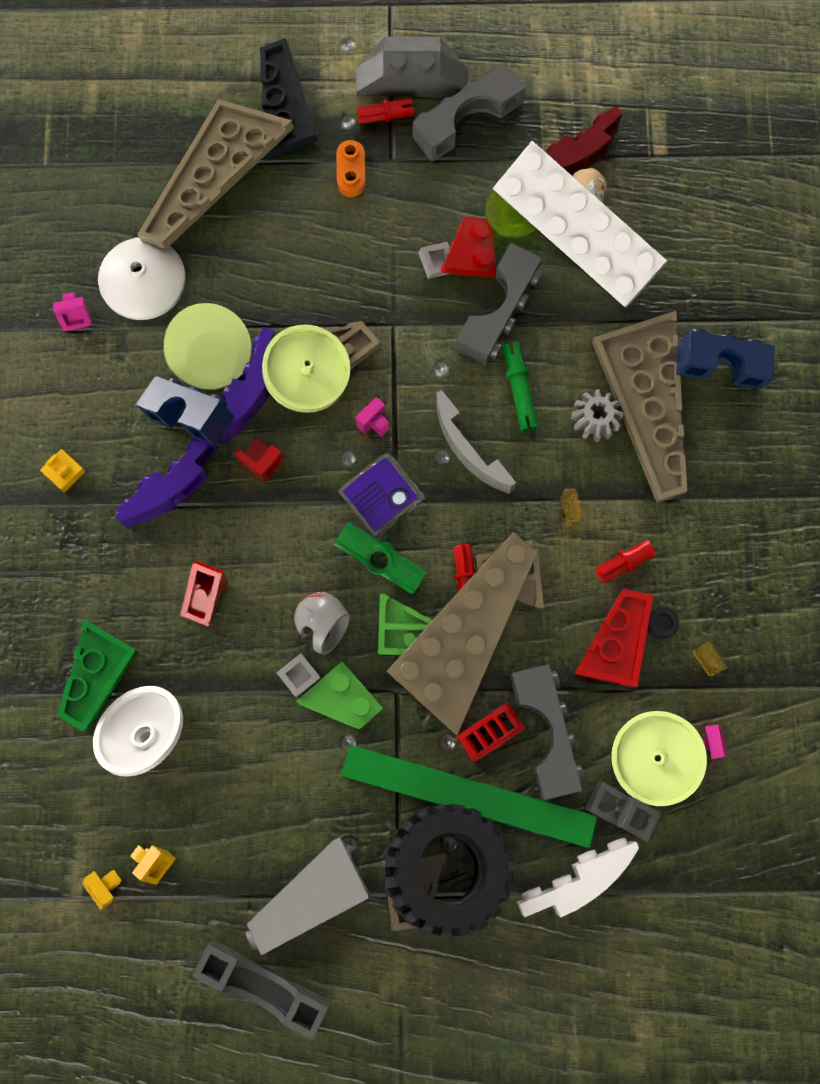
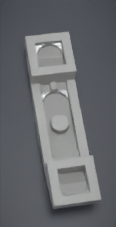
M442 390L437 392L436 407L439 423L446 441L457 458L472 474L484 483L507 494L513 492L516 485L515 480L498 459L489 466L485 464L455 426L459 422L460 412Z

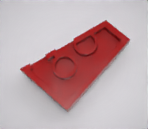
M626 589L620 591L574 675L632 688L638 686L653 595Z

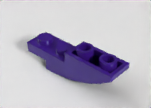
M262 327L260 336H255L251 348L253 353L251 363H246L242 374L244 381L233 378L230 387L224 389L222 398L227 402L226 407L234 415V418L219 439V443L226 444L239 434L256 416L270 394L263 380L262 363L268 344L276 336L272 329Z
M194 438L187 446V452L180 460L176 459L169 466L165 477L155 470L151 476L147 475L140 481L137 492L120 504L115 518L125 527H130L156 518L184 501L208 478L202 466L219 448L218 445L212 446Z

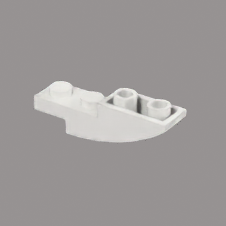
M624 837L608 843L609 850L597 854L595 850H591L577 856L579 862L572 864L576 878L572 879L570 874L552 881L554 887L541 891L540 887H536L522 893L523 899L517 901L521 914L526 917L553 906L556 914L561 918L578 910L604 892L623 873L639 849L637 842H627Z

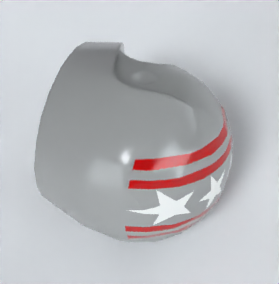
M316 592L307 595L299 602L295 610L294 621L295 627L302 637H307L314 633V651L321 655H326L342 639L349 625L350 615L336 597L325 592Z

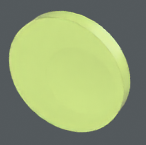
M211 303L195 304L180 311L170 322L164 338V356L171 372L182 383L189 387L194 386L202 391H216L230 386L233 378L239 379L246 363L250 361L251 339L245 324L229 309Z
M296 325L281 331L270 341L263 356L262 375L267 390L281 405L297 412H316L334 404L345 391L350 377V360L341 341L331 332L314 325Z
M651 711L637 715L620 729L612 747V766L618 782L633 798L649 805L669 806L687 799L700 786L707 769V752L702 737L687 720L669 712Z

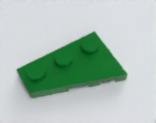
M83 619L79 645L75 648L73 667L70 678H67L57 716L87 733L139 651Z

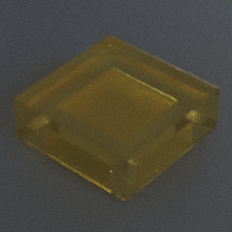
M575 488L565 489L560 499L567 526L576 525L583 516L577 491Z
M710 641L693 650L694 655L708 676H714L727 668Z

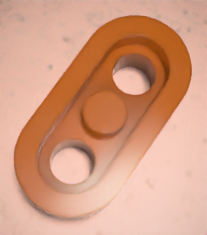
M347 140L338 146L336 152L337 186L342 195L357 197L363 193L366 186L365 150L359 142ZM350 151L355 152L353 155L346 154ZM355 177V180L348 181L347 178Z

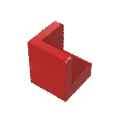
M255 439L244 453L239 449L234 453L237 461L264 483L269 480L285 461L281 451L273 445L269 448L259 439Z

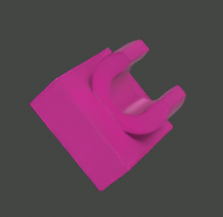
M75 292L63 294V301L53 303L54 313L64 332L92 326V317L83 297L76 298Z
M375 397L355 417L356 427L364 434L373 428L382 437L390 429L388 426L390 423L384 417L386 415L385 404Z
M722 725L706 726L707 737H702L706 750L710 749L711 758L728 757Z

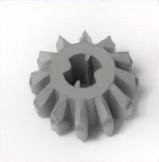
M598 389L595 390L593 397L586 392L582 396V401L576 400L574 404L576 411L572 412L571 419L577 421L574 425L575 431L584 429L583 439L588 438L589 434H593L595 442L600 440L601 435L608 440L612 436V431L619 430L621 425L618 421L622 420L623 412L617 410L620 406V401L610 402L611 392L607 393L604 398L601 397V392ZM595 412L601 414L599 420L593 417Z

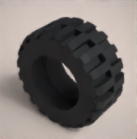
M442 804L417 811L416 814L408 816L401 822L400 828L394 830L390 836L391 842L389 847H385L383 857L386 858L385 867H381L382 877H385L387 885L384 887L386 896L391 898L394 903L392 907L397 914L402 915L405 921L413 927L430 934L445 937L469 935L472 930H481L486 927L489 918H496L502 911L499 908L502 901L507 902L511 893L506 888L507 883L513 882L514 872H509L508 862H513L512 852H506L504 844L508 842L504 834L495 831L496 824L490 818L484 819L481 817V812L474 808L467 809L459 804ZM442 837L455 838L461 841L471 853L474 862V878L469 890L461 899L453 902H441L430 897L423 889L419 878L418 867L423 850L429 843Z

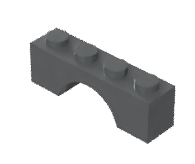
M506 63L498 68H492L481 79L474 83L466 84L459 93L451 98H444L438 106L429 112L419 114L413 121V139L431 162L455 148V127L462 118L472 113L486 112L501 119L523 104L525 86Z
M513 243L509 244L497 266L495 280L501 285L506 299L502 306L491 314L483 316L470 315L456 339V352L484 366H487L491 358L496 360L503 346V343L500 341L504 333L507 335L511 333L517 320L513 318L518 309L523 311L530 297L527 294L530 286L536 287L543 274V270L540 269L542 257Z
M548 664L512 673L510 679L517 707L527 708L539 714L546 722L550 731L551 742L548 754L539 765L533 768L541 800L582 791L581 784L585 783V777L581 765H576L572 752H576L577 747L573 734H567L564 721H567L569 718L564 701L559 702L556 690L560 689L557 672L551 671Z
M216 940L207 945L192 977L220 992L240 996L261 1006L278 1018L282 1025L311 1040L314 1039L331 1003L325 997Z

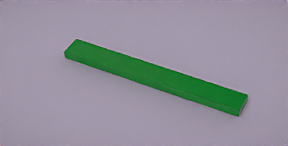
M353 745L349 746L341 776L435 804H459L467 809L474 808L481 812V817L490 818L497 822L586 848H590L597 816Z

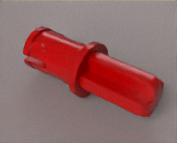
M408 97L389 102L383 99L382 103L360 106L357 108L358 121L360 124L383 120L388 123L390 119L414 116V107L411 106L413 104L412 98Z
M643 540L625 552L622 550L618 551L616 557L596 567V575L600 581L607 583L625 572L631 573L634 571V567L655 557V550L648 540Z
M460 544L454 547L456 575L453 577L457 579L458 591L476 573L474 571L473 552L470 544Z

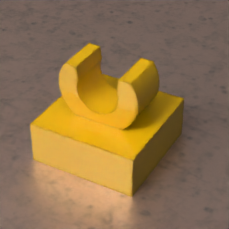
M62 449L56 455L54 454L40 469L64 493L86 472Z
M138 845L131 854V857L139 863L132 873L140 881L157 885L176 858L167 850L152 845L150 849H143Z
M115 870L109 872L102 879L93 871L83 879L82 885L102 911L112 903L114 897L110 891L120 884L121 879Z

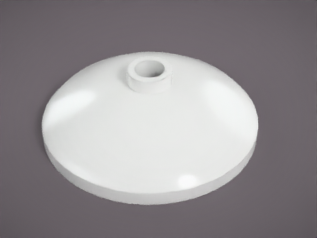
M140 238L129 239L114 247L104 258L98 274L99 290L107 305L117 314L134 320H148L168 312L181 298L186 283V272L183 262L171 246L165 250L141 242ZM142 267L139 272H133L135 268Z
M156 686L139 687L117 698L105 710L94 732L93 750L99 764L110 773L124 777L145 773L160 764L173 750L181 734L183 713L177 699L167 690Z

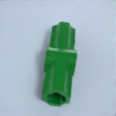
M351 522L347 523L334 544L365 564L371 573L384 576L412 595L427 573V570L395 551L390 543L379 541ZM375 552L385 553L388 563H377L373 554Z

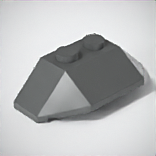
M384 36L356 70V96H454L468 84V68L441 37Z

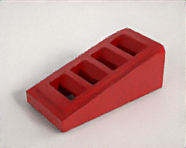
M507 702L457 735L456 739L474 764L526 728ZM502 713H505L514 727L510 732L499 717ZM493 719L504 734L501 738L497 736L489 724ZM480 728H485L493 740L492 744L488 745L479 731ZM474 734L482 746L483 750L480 752L477 751L468 736Z

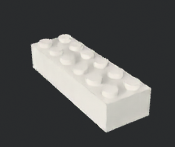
M533 141L530 142L492 188L626 308L667 263L664 257Z

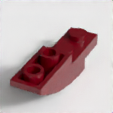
M614 105L607 113L601 112L594 120L593 126L587 131L585 129L582 130L574 140L568 135H565L559 142L555 140L547 148L546 153L571 176L579 170L588 169L608 153L612 139L610 136L619 128L623 112Z

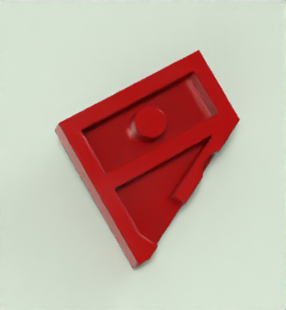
M465 217L460 222L456 232L457 235L450 245L448 256L440 268L441 273L492 278L496 274L492 220Z

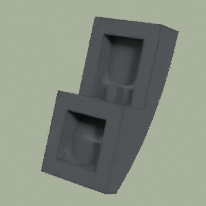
M597 781L584 809L648 842L661 814L656 809L602 781Z

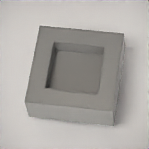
M448 242L422 247L418 252L428 279L449 274L441 273L440 269L449 253L450 247Z
M302 653L277 672L278 676L296 698L321 680V677Z

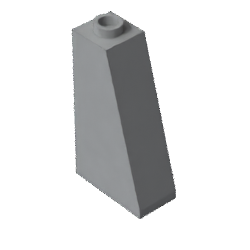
M342 836L333 840L247 924L249 931L246 932V936L253 950L258 949L260 954L263 955L370 897Z

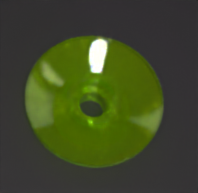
M495 190L489 194L485 203V216L489 225L497 233L510 238H520L529 235L536 229L533 224ZM513 213L516 215V218L510 217L507 214Z

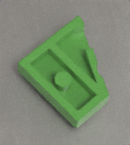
M380 594L378 655H401L432 619L385 594Z
M343 661L296 701L302 707L323 714L358 730H361L384 710Z

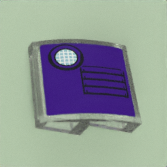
M386 452L369 464L338 490L374 537L382 535L397 520L406 517L426 499L389 452Z

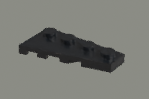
M284 38L260 47V75L263 95H261V106L263 107V112L292 120L294 129L264 156L265 159H269L317 141L318 137L287 39Z

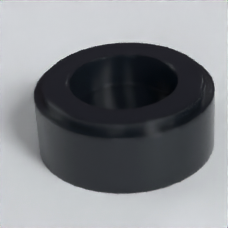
M660 607L650 613L648 632L653 637L667 639L677 632L679 619L673 610Z

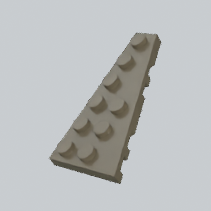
M218 99L137 235L141 242L166 250L294 129L292 120Z
M676 311L594 337L592 340L615 401H620L618 409L623 412L622 419L656 503L675 498L688 491L686 457L683 449L684 425H682L681 377L676 375L678 348Z
M512 532L387 669V672L456 736L459 733L537 554L515 532Z

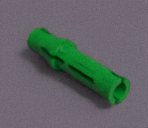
M512 342L513 355L509 343L502 346L508 369L505 373L507 380L511 382L520 432L527 433L529 432L527 420L530 422L532 431L539 429V424L527 378L530 373L528 367L524 365L521 343Z

